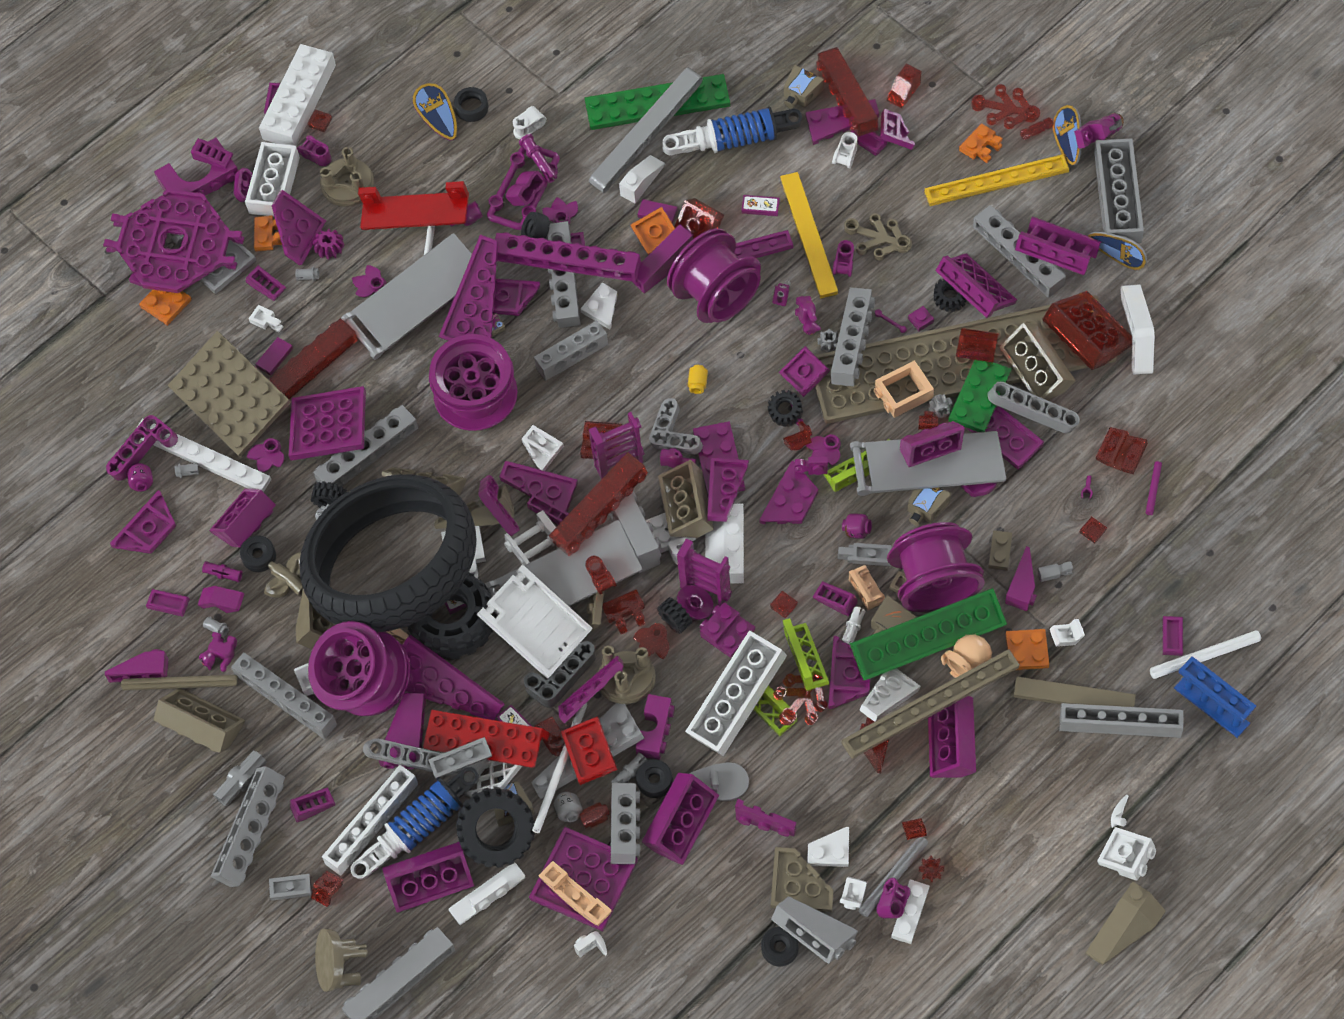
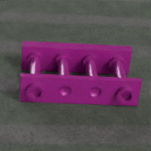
M1032 216L1027 233L1021 231L1015 250L1085 275L1091 257L1095 259L1097 257L1101 241Z
M632 412L628 413L629 423L608 432L599 433L596 427L589 429L594 466L601 480L609 478L608 470H610V467L635 456L639 464L643 463V455L645 453L641 446L639 428L642 427L638 417L634 418Z
M685 539L677 553L680 588L687 585H696L718 595V605L721 606L725 601L728 602L732 594L728 557L724 556L720 564L695 553L693 541Z

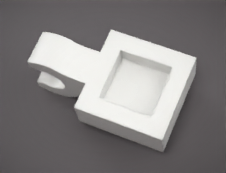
M260 305L256 307L249 317L250 323L263 329L270 326L276 332H280L283 328V325L280 324L281 320L274 318V312Z

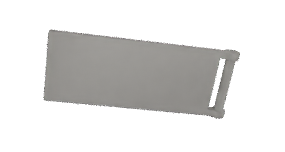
M454 233L352 311L344 314L341 317V321L348 325L369 350L370 356L374 360L378 359L387 349L454 299L471 258V252ZM355 316L381 345L379 348H376L352 320Z
M997 431L964 434L961 450L912 467H908L899 450L901 439L875 442L854 441L850 443V449L854 456L858 481L857 494L859 496L880 492L1006 481ZM866 449L871 486H866L860 452Z
M619 520L524 565L568 606L642 571L638 558ZM518 569L485 583L492 597L497 593L495 588L499 585L502 587L512 575L516 576ZM524 579L521 581L525 586L528 584Z

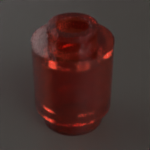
M598 802L582 810L583 812L579 814V817L585 829L588 827L593 828L607 821V816L610 815L606 804L601 805Z

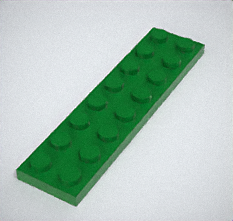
M724 74L703 77L700 86L674 116L731 107ZM672 83L584 97L590 130L639 122Z
M991 588L849 644L863 680H868L952 647L958 639L965 635L976 634L980 636L1003 627L1007 623L995 591Z

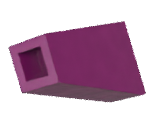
M681 225L677 226L641 262L637 281L633 283L644 294L668 276L676 257L693 240L691 231Z
M424 693L403 694L385 740L422 749L426 707ZM392 747L390 755L393 758H396L397 751ZM413 752L409 754L411 762L416 761V755ZM379 760L380 765L387 769L399 766L398 764ZM401 765L405 769H414L411 767Z

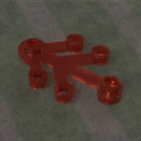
M998 84L995 87V94L1004 103L986 100L982 95H975L971 101V107L975 111H982L985 107L1001 110L997 114L989 113L986 122L989 125H995L997 121L1004 119V127L1006 129H1012L1023 121L1035 122L1040 117L1039 108L1029 105L1023 96L1024 92L1021 88H1015L1012 97L1018 100L1022 107L1015 106L1007 95L1006 87L1003 84ZM1012 114H1019V115H1018L1017 117H1015V118H1013V117H1008V116H1010V115H1012Z
M787 674L783 679V684L786 687H792L795 683L803 684L800 675ZM817 674L812 676L813 682L823 679L822 676ZM777 687L773 692L777 700H782L785 696H798L789 708H785L780 713L779 720L781 724L792 725L797 719V710L804 702L807 712L804 718L805 722L809 725H814L818 720L815 710L823 712L828 706L824 699L822 687L814 689L817 699L814 705L811 697L813 689L806 691L805 687Z

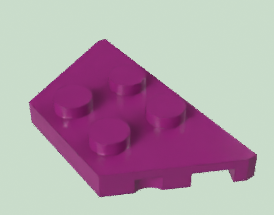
M496 279L493 314L519 316L540 289V282Z
M791 461L759 519L760 524H766V522L802 524L819 491L805 473H795L794 461Z
M159 490L110 542L111 547L152 554L172 532L176 524Z
M833 636L828 709H833L867 696L870 692V679L863 680L850 644L841 641L837 636Z

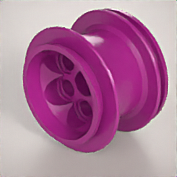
M720 228L708 230L693 239L676 257L667 277L668 288L676 298H694L698 301L697 317L703 323L723 322L735 316L753 298L761 280V264L759 260L752 256L739 259L734 254L736 248L735 238Z
M467 334L447 341L434 354L430 364L429 383L434 394L435 407L447 423L459 429L477 431L497 425L510 414L515 406L518 391L511 358L501 344L487 336Z
M950 522L932 523L910 530L894 542L893 548L887 555V561L891 566L904 570L906 582L899 588L898 598L906 610L912 612H931L973 596L981 591L985 584L983 578L984 571L979 565L967 563L964 550L970 545L973 538L969 530Z
M347 621L332 626L317 640L309 658L308 677L314 694L326 706L337 710H345L357 716H374L388 711L401 699L409 682L410 663L403 645L388 632L377 633L364 623Z

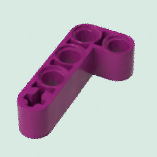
M153 415L145 417L107 463V473L118 481L124 480L127 477L129 468L139 463L156 441H159L166 447H173L178 442L177 434ZM156 423L155 428L150 429L151 425ZM170 434L169 438L164 440V437ZM144 438V441L138 444L139 440ZM130 452H132L131 457H130V458H126L127 455H128Z

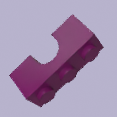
M648 694L644 709L645 720L653 721L657 726L652 731H641L644 739L636 744V755L641 753L645 758L660 760L661 754H665L667 742H664L666 735L669 736L671 724H668L669 718H673L675 711L671 698Z

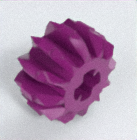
M329 228L327 232L321 230V234H316L315 240H313L315 253L319 254L321 259L325 256L328 260L331 256L336 258V254H342V249L344 248L342 235L338 234L336 230L331 232Z

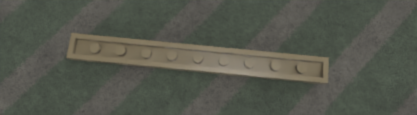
M1008 649L842 739L841 744L851 759L1011 673L1018 669L1020 664Z

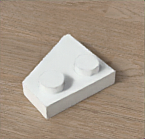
M601 283L581 307V313L594 321L597 320L601 325L610 330L617 300V291Z
M534 425L531 426L522 438V442L537 468L543 471L547 469L564 447L561 441Z
M849 827L842 828L809 843L808 864L811 866L848 867Z

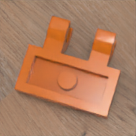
M981 123L959 146V151L973 160L979 157L985 163H988L991 160L989 155L991 150L986 146L990 145L993 149L999 151L1002 148L1001 142L1003 138L997 136L995 131Z
M272 215L255 217L254 249L256 252L273 250L274 245H282L279 232L274 234V230H278Z

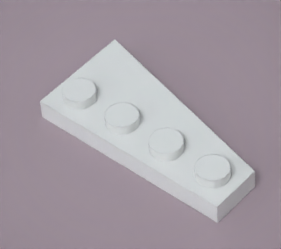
M897 668L885 672L863 702L860 711L875 722L916 694L921 686Z

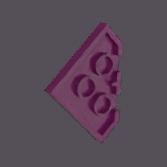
M281 190L272 204V210L284 254L300 266L304 263L313 246L316 234L321 232L326 220L284 190Z

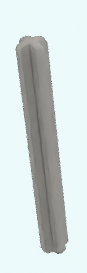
M919 836L861 905L859 908L861 915L864 917L870 915L879 903L885 882L892 877L898 880L927 846L928 841L923 836Z

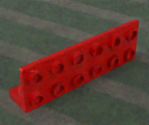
M464 181L446 182L445 189L447 193L381 197L376 187L359 188L358 195L363 203L360 228L361 230L465 224L469 192Z
M431 710L423 748L446 753L485 737L492 757L485 760L535 768L541 739L548 740L549 732L543 728Z

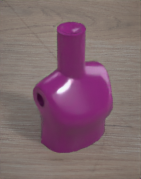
M476 201L468 204L465 226L472 225L483 217Z
M676 448L661 450V466L675 468L689 460L696 464V459L684 458Z

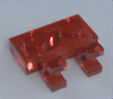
M637 589L602 605V610L608 622L612 623L615 621L620 635L628 632L623 617L633 614L638 627L645 625V618L641 611L645 606Z

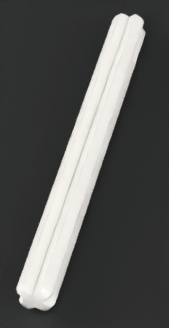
M1255 630L1151 667L1150 674L1153 679L1178 671L1191 656L1199 662H1203L1260 642L1261 635L1259 631Z

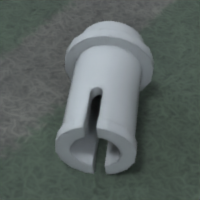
M312 267V269H296V280L312 279L316 281V279H319V269Z
M179 463L178 466H175L176 477L182 478V476L199 475L198 463L186 465Z
M207 617L203 622L204 628L220 633L221 637H225L229 631L226 623H220L212 619V617Z

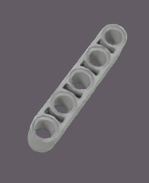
M997 382L988 392V399L991 403L1062 433H1070L1079 424L1080 418L1076 412L1005 382Z
M376 738L367 741L363 746V752L369 758L429 772L433 771L428 763V758L443 754ZM372 743L378 747L376 754L370 749ZM392 747L395 748L397 751L396 758H393L390 755V749ZM410 752H413L416 755L415 762L410 761ZM457 770V771H455V772H452V773L448 774L447 776L456 774V773H458L460 770Z

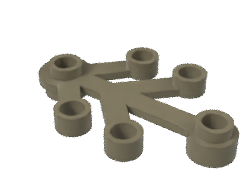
M877 213L870 215V224L875 226L878 232L859 226L858 221L854 218H849L844 223V230L849 235L857 233L873 238V240L857 244L856 251L859 255H864L868 249L881 244H891L885 248H876L874 250V259L880 261L887 254L895 251L906 253L912 248L911 239L906 235H902L898 228V222L895 219L887 221V229L893 232L895 238L888 236L881 222V217Z

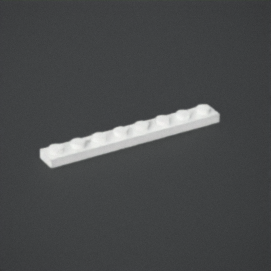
M152 424L150 429L155 428L156 424ZM167 434L164 440L168 439L170 434ZM178 434V442L173 447H166L159 441L153 444L193 464L198 463V466L248 489H259L264 492L271 481L269 475Z

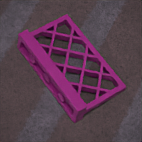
M967 253L950 258L948 255L944 256L935 270L986 318L991 317L994 311L1014 305L1017 302V299Z

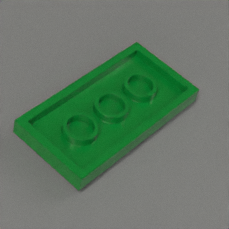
M976 356L949 416V422L954 421L968 429L985 432L997 406L989 401L988 392L997 382L1007 383L1012 369Z

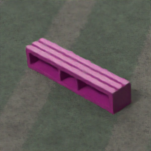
M534 494L527 502L528 509L535 513L543 510L552 522L576 535H579L584 528V521Z

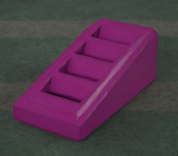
M199 138L191 150L193 159L226 169L233 156L232 152Z
M259 265L246 277L247 284L273 301L286 289L284 285ZM266 280L267 282L262 286L261 283ZM271 283L272 286L267 290L266 287ZM275 287L279 288L274 294L271 293Z
M823 581L813 595V599L848 617L858 603L855 594ZM826 589L829 590L826 596L822 597Z
M328 787L290 800V809L297 823L335 806V801ZM321 796H324L326 803H323ZM315 799H316L317 802H318V805H317V806L315 805V803H314V801H313V800H315ZM306 803H309L311 808H307Z

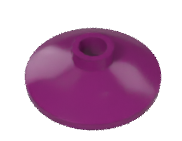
M687 585L678 592L677 602L682 605V608L686 609V612L690 615L689 617L695 620H702L710 616L714 606L713 600L707 591L695 585Z

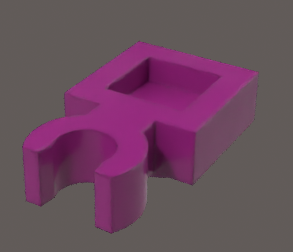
M827 456L808 457V460L795 459V473L801 474L808 471V475L827 474L828 458Z

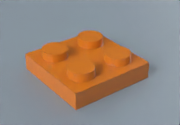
M662 207L630 225L648 255L675 229Z
M151 290L139 305L168 326L192 299L183 291L173 293Z
M1045 629L1006 631L1007 650L1011 651L1020 664L1016 670L1049 668Z

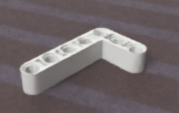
M1141 285L1121 286V300L1132 334L1133 375L1153 373L1154 327Z

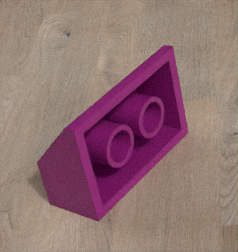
M954 421L942 423L938 427L924 429L920 433L905 436L900 441L899 450L908 467H912L961 450L965 428Z
M245 488L209 531L230 546L240 548L243 542L261 527L260 523L272 514V509L276 504L262 490Z

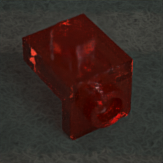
M803 421L798 422L800 432L783 438L784 444L791 451L800 450L803 446L812 443L810 438L812 436L811 428Z
M326 871L313 884L311 898L328 907L331 897L341 888L344 879Z

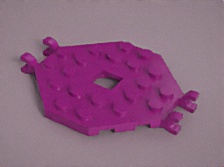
M168 189L163 192L162 196L155 200L151 199L134 213L130 212L125 216L112 213L111 221L114 222L113 226L122 228L118 241L105 239L103 246L107 247L106 252L113 253L118 251L143 288L180 293L221 266L236 270L238 263L235 262V257H226L225 255L229 240L237 244H243L244 236H242V231H231L228 229L204 194ZM168 233L184 235L180 248H164Z

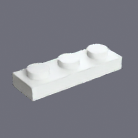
M910 879L908 884L911 891L910 896L907 899L903 915L896 920L891 937L909 944L912 943L930 885Z

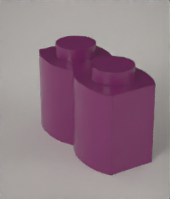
M525 171L519 175L516 184L508 189L506 198L513 206L528 205L533 201L536 192L543 188L546 179L539 171Z

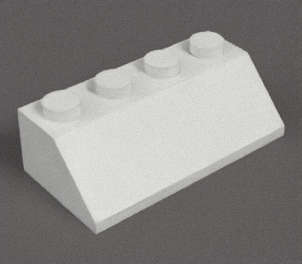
M733 504L727 522L712 521L714 530L705 534V557L720 564L724 556L728 557L730 584L744 583L743 504Z

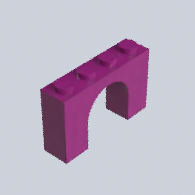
M217 138L208 141L218 147L223 148V146ZM231 159L226 169L211 165L208 175L194 182L181 179L170 163L155 170L154 173L164 191L172 189L202 193L206 196L213 191L219 190L222 186L235 181V174L238 169Z

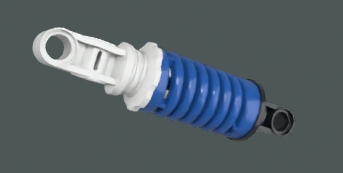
M769 106L757 112L752 111L751 114L746 112L744 115H732L731 118L726 116L724 120L722 118H718L716 121L708 119L707 126L705 127L697 126L695 130H686L665 136L663 139V151L667 155H675L698 149L705 151V149L712 148L713 152L717 153L725 150V144L727 149L732 148V143L735 148L739 147L738 142H740L741 146H745V140L748 145L752 144V139L756 144L759 142L758 137H760L761 142H765L767 139L775 141L777 140V133L797 129L801 125L802 114L795 108L773 113ZM795 116L798 118V121L792 122L789 120V117ZM668 142L675 143V147L669 148L666 146V144Z
M466 767L448 783L438 778V781L429 790L424 792L425 797L420 795L418 797L419 802L414 800L412 802L413 807L408 805L406 807L407 812L405 810L400 812L402 818L395 816L394 823L388 822L384 824L387 830L386 833L382 836L379 835L377 837L378 842L366 850L352 864V875L360 880L366 879L375 870L382 867L391 857L396 859L401 851L404 850L407 853H411V850L417 846V841L422 842L423 836H429L428 831L434 832V826H441L440 820L445 822L447 820L446 815L448 817L453 815L452 810L458 811L460 808H463L464 805L460 798L478 783V772L472 767ZM467 772L475 774V779L472 782L464 780V775ZM360 864L366 867V872L363 875H357L355 871L356 867Z

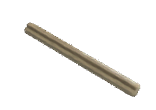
M213 675L123 679L121 681L122 690L228 687L237 686L238 676Z

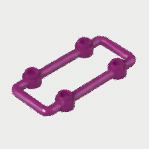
M520 147L518 152L511 155V166L497 194L489 198L490 208L487 212L489 221L515 230H521L526 216L530 212H536V207L548 185L546 180L543 188L536 192L530 205L522 209L523 219L521 223L494 215L496 211L503 208V196L515 172L525 164L524 155L526 150L524 147ZM541 148L543 156L552 158L551 163L548 164L555 174L558 175L557 165L560 160L558 153Z

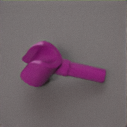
M1090 475L1087 476L1086 486L1081 491L1082 499L1084 493H1089V500L1092 499L1093 491L1090 489L1092 477Z

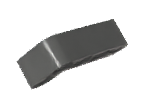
M589 641L581 642L547 680L537 673H528L524 678L527 694L544 707L551 708L555 706L595 661L594 645ZM572 665L578 666L576 669H570ZM560 679L566 680L562 684L556 683ZM532 682L538 683L534 687L529 686ZM548 693L553 694L550 698L544 697Z

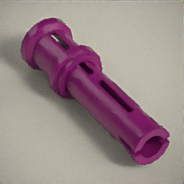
M532 134L524 135L519 140V145L524 147L527 157L533 159L547 182H554V179H557V175L542 155L541 147L535 143Z

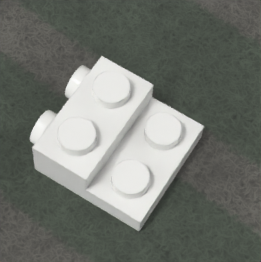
M1115 827L1098 859V863L1101 866L1118 871L1121 876L1138 881L1140 876H1145L1147 872L1146 864L1149 859L1155 857L1156 848L1151 838Z

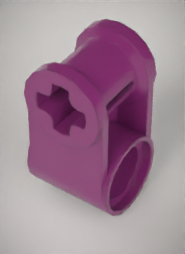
M308 135L306 141L297 147L298 153L303 158L309 159L319 166H327L332 161L328 146L316 140L313 136Z
M843 240L838 244L833 265V275L845 274L848 277L852 276L854 245L851 241Z
M893 877L889 878L883 886V892L877 905L879 917L883 919L900 918L904 913L907 899L910 896V888L906 885L902 886Z

